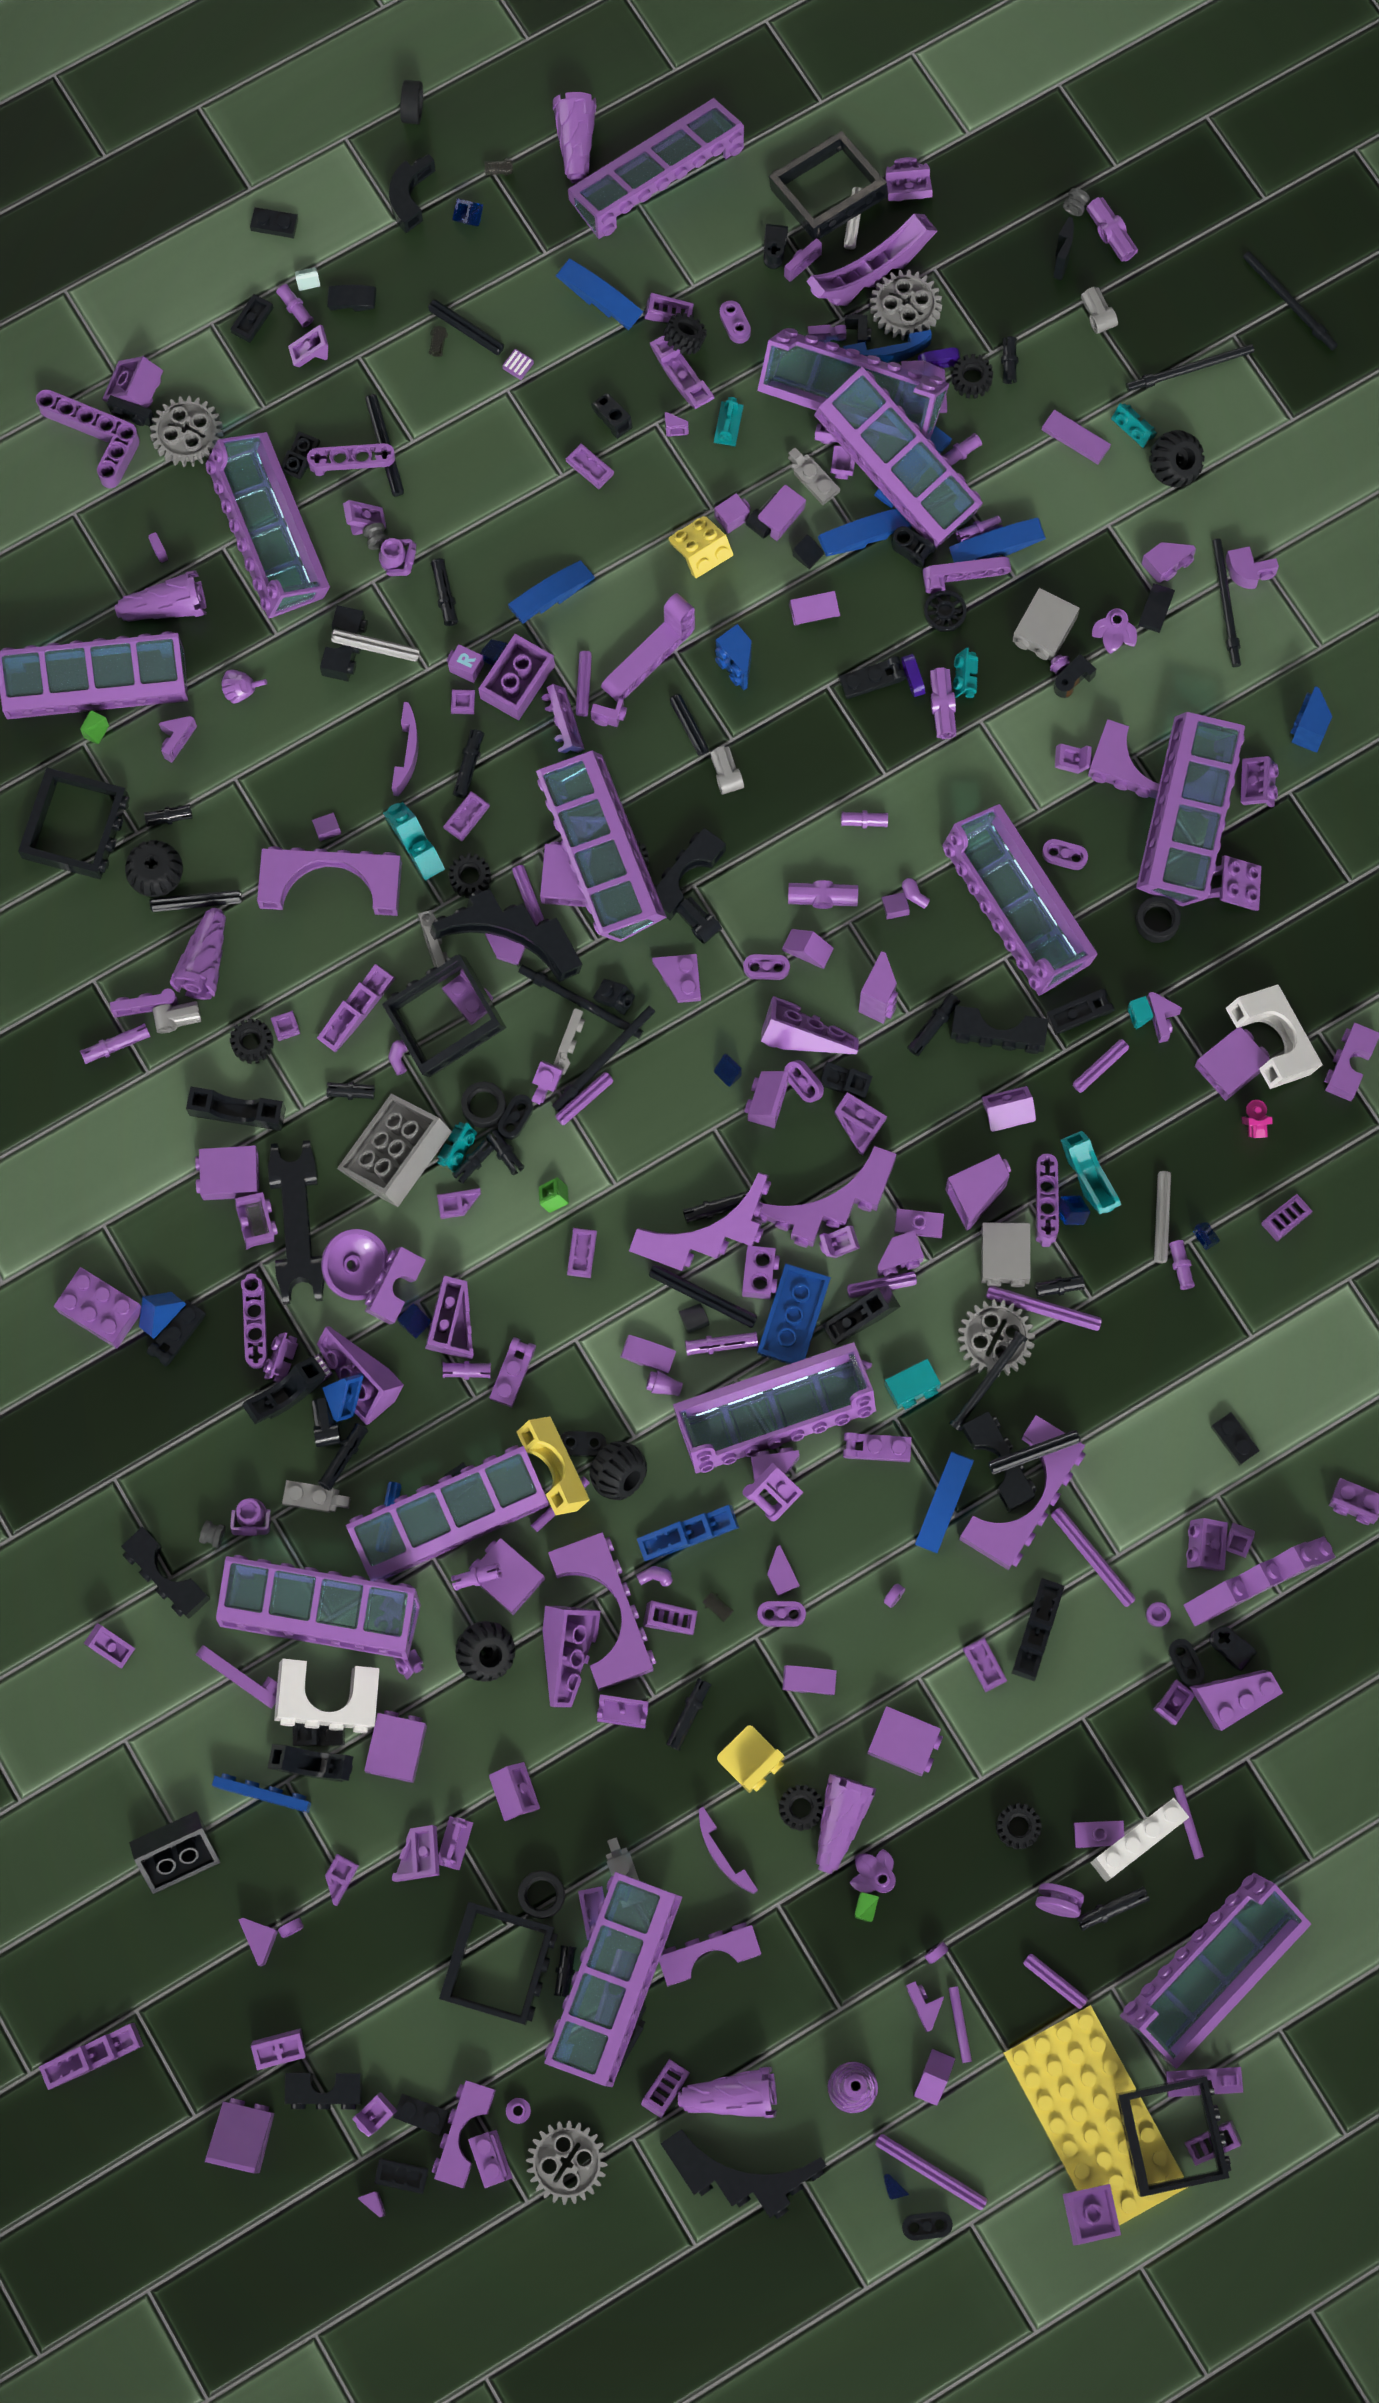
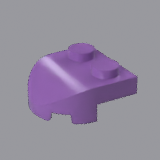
M905 157L895 160L893 166H887L888 201L932 197L930 168L927 163L922 165L917 162L916 158Z

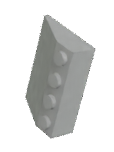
M390 1094L337 1169L381 1199L398 1207L452 1131L439 1117Z

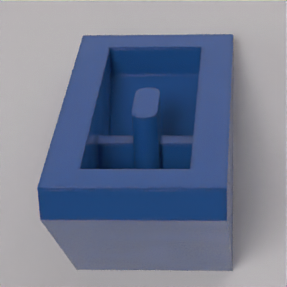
M172 1292L143 1296L139 1327L155 1339L186 1303Z
M361 1373L343 1378L323 1387L331 1414L336 1422L354 1417L364 1377Z

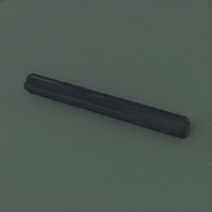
M367 395L365 400L377 443L391 445L377 395ZM386 451L383 452V459L387 458L388 453ZM394 461L392 465L385 467L392 495L397 497L404 494V489L396 461Z
M653 1265L649 1272L651 1278L750 1328L757 1321L755 1314L658 1265Z

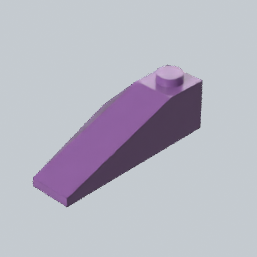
M772 997L762 1028L761 1042L769 1047H777L783 1050L857 1054L858 1038L836 1026L827 1027L820 1021V1017L816 1015L812 1017L800 1012L801 1007L794 1003Z
M325 1327L317 1346L329 1368L335 1370L340 1380L360 1373L364 1375L355 1414L365 1425H368L396 1401L404 1384L385 1365L331 1327Z
M545 1606L543 1640L550 1707H572L581 1683V1670L584 1663L588 1664L590 1658L587 1655L591 1643H595L598 1636L601 1611L567 1606Z

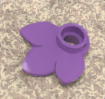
M1116 608L1109 611L1106 618L1100 619L1094 624L1092 637H1103L1104 647L1111 654L1123 642L1128 646L1134 647L1137 642V631L1128 622L1127 613L1122 609ZM1119 616L1121 618V623H1114L1113 617Z
M882 1849L879 1851L876 1858L866 1853L856 1856L855 1865L860 1874L850 1881L853 1888L867 1894L875 1890L880 1893H887L894 1888L896 1884V1877L892 1872L894 1860L886 1850ZM886 1876L887 1881L883 1884L879 1883L880 1877Z

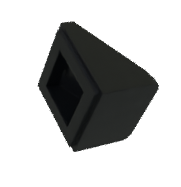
M808 534L793 549V557L809 570L824 555L823 550Z
M701 1303L679 1311L687 1334L710 1325Z

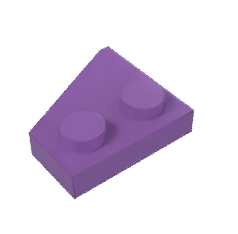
M697 954L652 958L654 967L657 968L663 981L670 988L672 995L678 1003L701 1001Z
M848 1092L834 1113L862 1156L887 1119V1116Z
M429 1825L410 1828L406 1838V1846L402 1849L399 1857L401 1862L397 1872L393 1873L392 1881L400 1882L440 1875L437 1826Z

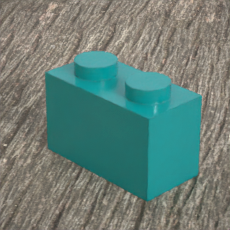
M926 1359L886 1379L884 1385L897 1410L902 1407L906 1410L916 1405V1400L922 1397L928 1399L936 1395L941 1383L929 1360Z

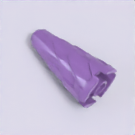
M583 92L565 93V99H561L560 95L553 99V110L564 161L565 175L575 184L585 179L587 174H589L590 150L597 107L596 98L592 99L591 94Z
M187 571L185 574L145 588L143 591L123 596V599L118 600V604H115L117 617H122L123 621L130 622L151 618L199 617L206 615L207 612L203 610L207 607L201 581H194V577L199 576L197 571Z
M211 908L205 912L194 934L190 937L187 947L171 976L170 985L179 993L181 988L185 989V996L201 1000H208L212 998V995L213 997L215 996L226 916L222 910Z
M829 1775L816 1858V1864L819 1865L818 1870L832 1874L833 1870H838L851 1841L854 1840L862 1819L870 1807L876 1788L866 1784L863 1786V1784L838 1775Z
M847 2062L838 2066L832 2072L828 2081V2093L833 2104L841 2111L859 2113L868 2109L873 2104L878 2093V2083L874 2073L866 2065L858 2062ZM853 2081L859 2083L860 2089L858 2091L851 2089Z
M762 2067L759 2070L745 2071L709 2082L687 2085V2087L682 2088V2092H678V2105L683 2107L688 2113L775 2118L777 2110L771 2109V2105H777L774 2073L770 2074L772 2067Z

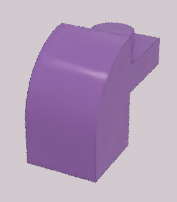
M1250 546L1230 550L1225 558L1230 578L1237 585L1247 589H1255L1259 579L1269 580L1276 576L1279 567L1277 558L1254 563Z

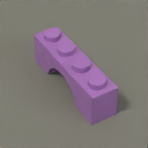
M746 1922L733 1926V1931L723 1934L721 1930L709 1934V1940L700 1942L699 1938L686 1942L685 1948L676 1950L674 1946L663 1950L659 1962L667 1987L691 1979V1972L695 1961L706 1952L714 1950L726 1952L738 1963L760 1956L761 1951L753 1926H747Z
M465 2081V2085L460 2084L456 2094V2099L459 2100L457 2109L452 2108L448 2123L452 2125L449 2134L444 2133L440 2148L444 2150L441 2159L436 2158L432 2173L436 2174L434 2179L465 2188L472 2163L464 2156L461 2150V2132L472 2118L488 2115L496 2090L470 2081Z

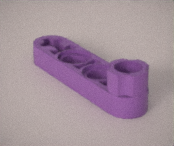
M385 443L322 447L310 450L307 454V461L310 471L314 472L316 476H322L326 471L387 467L394 463L395 453L393 447ZM386 451L388 453L387 458L383 459V452ZM360 452H366L369 455L365 461L357 460L356 456ZM372 452H375L376 460H373ZM344 454L346 456L345 461L341 463L334 461L335 455ZM327 455H329L331 463L328 462Z
M996 557L928 566L922 570L925 591L932 595L937 591H945V582L1008 574L1011 572L1010 559L1008 557Z
M1048 1153L1042 1154L1036 1163L1035 1239L1042 1247H1050L1056 1241L1059 1231L1058 1161L1055 1156ZM1044 1162H1048L1050 1165L1049 1175H1045ZM1044 1182H1049L1053 1185L1054 1189L1051 1192H1045L1041 1189L1040 1185ZM1043 1204H1050L1054 1211L1046 1214L1041 1210V1206Z
M247 1274L246 1278L241 1281L245 1359L250 1367L259 1369L265 1365L268 1359L265 1286L256 1274ZM253 1282H255L258 1286L257 1289L253 1291L247 1289L248 1287L252 1286ZM255 1296H256L257 1299L261 1298V1300H255V1299H253V1300L247 1301L248 1298H249V1299H252V1297H255ZM252 1305L261 1307V1313L257 1317H251L248 1314V1309ZM253 1328H259L262 1331V1336L258 1340H252L249 1338V1332ZM249 1345L258 1346V1353L260 1356H263L258 1360V1363L250 1359V1357L254 1356V1347L249 1348Z
M204 1645L195 1654L272 1709L275 1705L277 1682L269 1676L260 1686Z

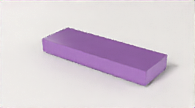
M1056 410L1052 412L1042 426V431L1097 465L1111 446L1110 443Z

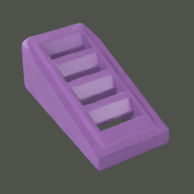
M651 293L647 300L644 319L668 323L672 315L676 316L677 313H681V309H685L687 317H690L694 304ZM663 306L667 307L666 312H663ZM672 308H676L675 314H671Z
M1296 1194L1263 1220L1261 1225L1277 1242L1313 1211ZM1296 1202L1304 1213L1300 1214L1292 1204ZM1289 1208L1297 1218L1294 1220L1286 1209ZM1283 1214L1290 1224L1287 1225L1279 1215ZM1274 1219H1276L1279 1222V1224L1283 1227L1282 1230H1280L1277 1227V1225L1273 1222Z
M650 1601L646 1606L643 1626L693 1635L698 1611ZM655 1609L658 1610L656 1621L653 1620ZM667 1611V1622L663 1623L664 1612ZM674 1613H678L676 1625H672ZM684 1615H688L686 1628L682 1627Z
M669 2059L643 2098L641 2105L662 2118L690 2072ZM668 2070L681 2077L680 2080L677 2081L668 2075ZM664 2079L674 2085V2089L662 2083V2080ZM659 2088L660 2090L668 2094L669 2097H664L663 2095L658 2093L656 2089ZM651 2097L657 2099L659 2102L663 2104V2106H660L659 2104L651 2100Z
M1232 2120L1218 2126L1219 2131L1227 2130L1232 2140L1229 2144L1226 2140V2146H1223L1224 2153L1241 2146L1242 2141ZM1208 2131L1184 2142L1195 2166L1214 2158L1213 2151L1209 2152L1204 2139L1208 2138L1211 2144ZM1199 2142L1204 2153L1202 2157H1200L1196 2149L1195 2143Z

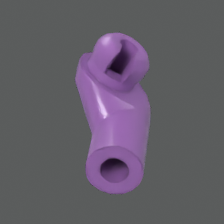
M905 879L902 883L905 897L925 909L930 899L920 893L917 882L914 879Z
M396 1040L392 1044L388 1056L397 1075L407 1071L401 1059L403 1053L408 1050L403 1040Z
M652 1566L636 1574L640 1585L654 1579L660 1581L661 1585L666 1587L673 1581L671 1572L658 1566Z

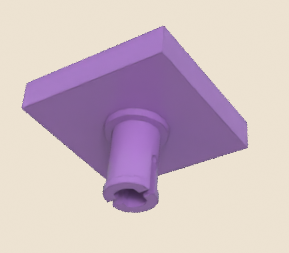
M1110 2184L1063 2194L1073 2245L1121 2235Z

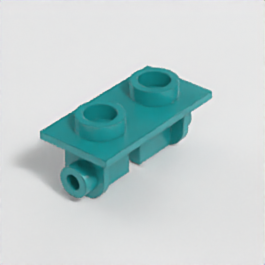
M729 397L727 401L721 402L714 443L736 446L744 405L738 404L737 399L734 397Z
M1120 403L1111 420L1144 448L1149 438L1152 440L1157 435L1155 427H1152L1145 419L1142 421L1138 420L1140 415L1130 405Z
M965 648L956 655L954 660V667L956 668V675L953 681L955 698L963 693L965 697L973 698L974 694L977 693V677L970 676V674L976 675L978 673V657L975 652H969V648Z
M459 1122L458 1125L454 1126L448 1138L453 1145L450 1146L445 1143L437 1156V1163L443 1167L447 1166L452 1172H455L462 1164L466 1152L474 1143L475 1136L477 1135V1132L467 1122L465 1124Z

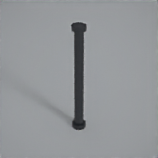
M1017 1330L1014 1333L1016 1336L957 1417L949 1422L950 1425L960 1432L963 1429V1423L1023 1341L1026 1342L1028 1340L1027 1337Z

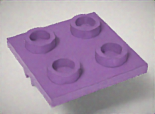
M1226 855L1222 856V863L1220 866H1216L1213 876L1222 875V887L1211 889L1208 898L1220 897V901L1258 911L1261 866Z

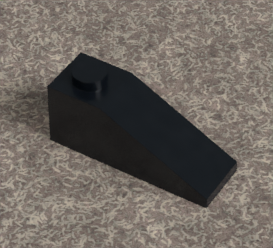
M878 1287L824 1323L823 1327L832 1343L837 1345L885 1318L901 1306L889 1287Z

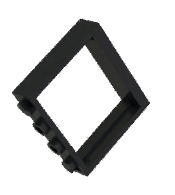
M842 131L830 136L825 142L811 148L807 153L793 159L789 164L775 170L769 176L772 192L813 240L816 238L819 240L888 197L887 182ZM843 150L871 184L814 219L785 185Z
M46 767L18 850L21 858L101 880L106 868L108 869L109 854L114 851L116 846V833L121 830L123 825V812L129 807L130 797L126 788ZM58 782L115 797L93 864L35 849Z
M460 954L452 958L448 957L445 960V964L440 967L431 968L425 973V977L420 980L411 981L406 985L407 988L400 993L395 992L391 994L392 997L382 1004L420 1072L429 1078L507 1028L467 958ZM460 969H463L491 1020L427 1060L399 1009Z
M468 1902L439 1999L526 2025L527 2021L532 2022L536 2007L532 2006L534 1997L540 1996L543 1982H539L542 1972H547L550 1963L547 1953L549 1948H554L558 1935L554 1933L555 1928ZM477 1913L545 1934L521 2016L453 1995Z
M1201 2075L1116 2093L1136 2190L1140 2197L1229 2178L1228 2172L1231 2171V2162L1229 2156L1224 2155L1223 2146H1226V2139L1223 2130L1219 2131L1217 2121L1221 2120L1218 2106H1213L1211 2096L1215 2095L1212 2081L1208 2080L1207 2076ZM1198 2085L1217 2170L1148 2185L1130 2100Z

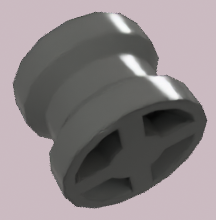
M1072 188L1068 193L1069 198L1063 203V208L1071 215L1081 216L1085 210L1084 206L1090 201V196L1079 188Z
M373 523L363 529V534L368 539L367 546L370 550L381 549L382 543L389 539L384 533L385 526L383 523Z
M206 1520L201 1530L199 1542L202 1544L210 1543L213 1547L219 1548L224 1538L226 1526L222 1524L217 1526L212 1521Z

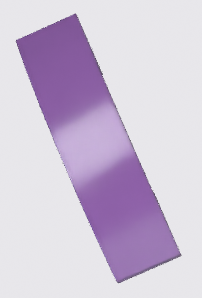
M665 336L650 342V346L664 371L680 394L694 409L715 399L703 380L700 381L680 353V350L677 349L675 351L673 350V345L671 347L667 345L668 341L664 340Z
M404 702L401 719L403 732H409L404 767L395 766L392 782L394 796H399L407 786L414 772L418 757V731L413 711L408 702Z
M704 1807L700 1808V1828L712 1859L733 1883L745 1891L755 1894L758 1892V1889L746 1871L743 1869L735 1874L713 1841L710 1834L717 1830V1827Z

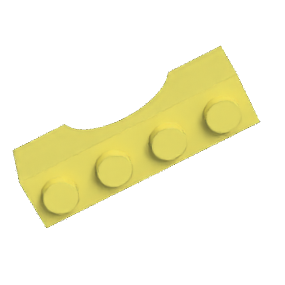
M551 1416L528 1420L517 1431V1434L526 1452L539 1457L548 1466L552 1474V1487L546 1496L555 1515L578 1511L590 1499Z

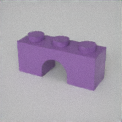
M1355 1022L1351 1029L1346 1028L1341 1040L1345 1042L1342 1050H1337L1333 1059L1336 1066L1334 1070L1329 1069L1324 1080L1325 1083H1328L1325 1091L1352 1101L1363 1074L1354 1071L1349 1061L1353 1057L1369 1060L1379 1039V1032Z
M403 1247L396 1248L395 1251L391 1250L386 1259L388 1265L385 1271H381L375 1281L378 1285L374 1293L370 1292L365 1301V1305H367L365 1312L388 1324L395 1323L405 1302L394 1295L393 1283L397 1278L405 1279L408 1282L416 1281L426 1260Z

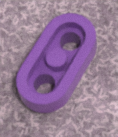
M732 300L724 302L720 307V319L729 338L735 343L746 342L750 338L751 327L740 304ZM728 309H733L734 312H731V313H730V312H728L727 310H728ZM741 327L743 330L737 331L736 328Z
M1057 839L1048 840L1042 849V856L1046 862L1072 870L1082 869L1088 860V853L1084 847ZM1055 850L1058 854L1052 856L1049 852ZM1077 856L1080 861L1074 862L1072 857Z
M753 954L745 959L743 970L745 975L751 979L781 980L789 974L790 963L782 955ZM757 965L759 970L752 971L751 967ZM781 966L782 971L776 972L774 967Z
M795 1060L785 1066L784 1071L789 1072V1084L804 1101L814 1102L823 1096L824 1088L822 1083L803 1061Z
M767 1601L759 1606L757 1617L759 1622L767 1627H797L804 1622L806 1611L799 1602ZM772 1611L774 1617L771 1619L766 1618L765 1612ZM791 1611H796L798 1613V1617L796 1619H792L789 1617V1613Z

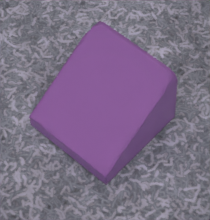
M665 412L666 436L689 434L688 421Z
M334 813L312 820L319 841L341 834Z
M904 892L882 897L886 919L909 915L910 909Z
M1232 1523L1227 1536L1226 1551L1246 1558L1254 1539L1255 1531Z
M375 2191L358 2198L377 2216H385L386 2213L379 2192Z

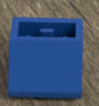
M737 624L716 639L715 661L721 669L725 668L729 672V677L735 686L739 685L745 690L748 687L752 641Z
M1316 686L1312 694L1308 692L1291 730V734L1294 735L1291 743L1317 753L1332 719V714L1320 688Z

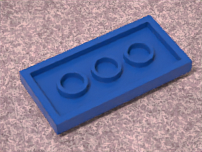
M785 1263L757 1351L758 1355L787 1364L806 1359L831 1277Z

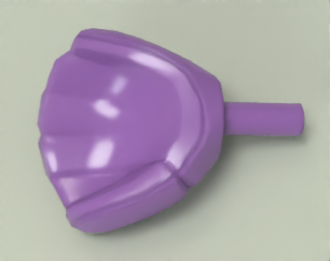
M231 669L225 672L221 686L224 696L231 703L236 704L248 698L255 691V687L267 685V680L263 679L254 682L246 673Z

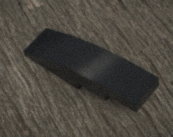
M1041 1579L1011 1674L1035 1681L1063 1594L1064 1585Z

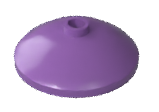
M350 1229L337 1234L327 1244L322 1256V1274L328 1287L336 1295L344 1299H367L369 1293H374L378 1285L375 1281L379 1273L385 1271L388 1265L386 1259L389 1254L385 1245L376 1235L362 1229ZM349 1260L352 1261L353 1264L352 1268L350 1269L347 1267V1263Z

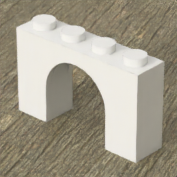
M1278 984L1238 997L1226 1007L1236 1028L1254 1022H1262L1273 1027L1281 1036L1284 1043V1054L1271 1058L1259 1068L1270 1089L1309 1076L1323 1065Z
M282 1659L279 1662L274 1721H280V1725L295 1726V1723L305 1724L304 1727L312 1729L319 1728V1725L329 1726V1730L333 1731L353 1728L355 1733H368V1730L375 1727L379 1668L355 1666L351 1671L350 1694L345 1707L334 1712H324L315 1708L307 1699L305 1693L307 1661Z
M1172 1798L1090 1863L1103 1880L1107 1882L1187 1820L1189 1816L1176 1799Z

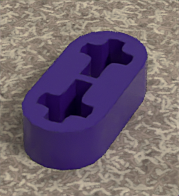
M945 348L924 352L917 359L918 361L924 360L940 368H948L958 363L960 353L958 348Z
M910 654L901 657L902 666L913 697L924 695L925 687L914 655Z

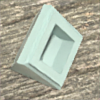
M313 267L295 272L299 291L320 287L317 268Z

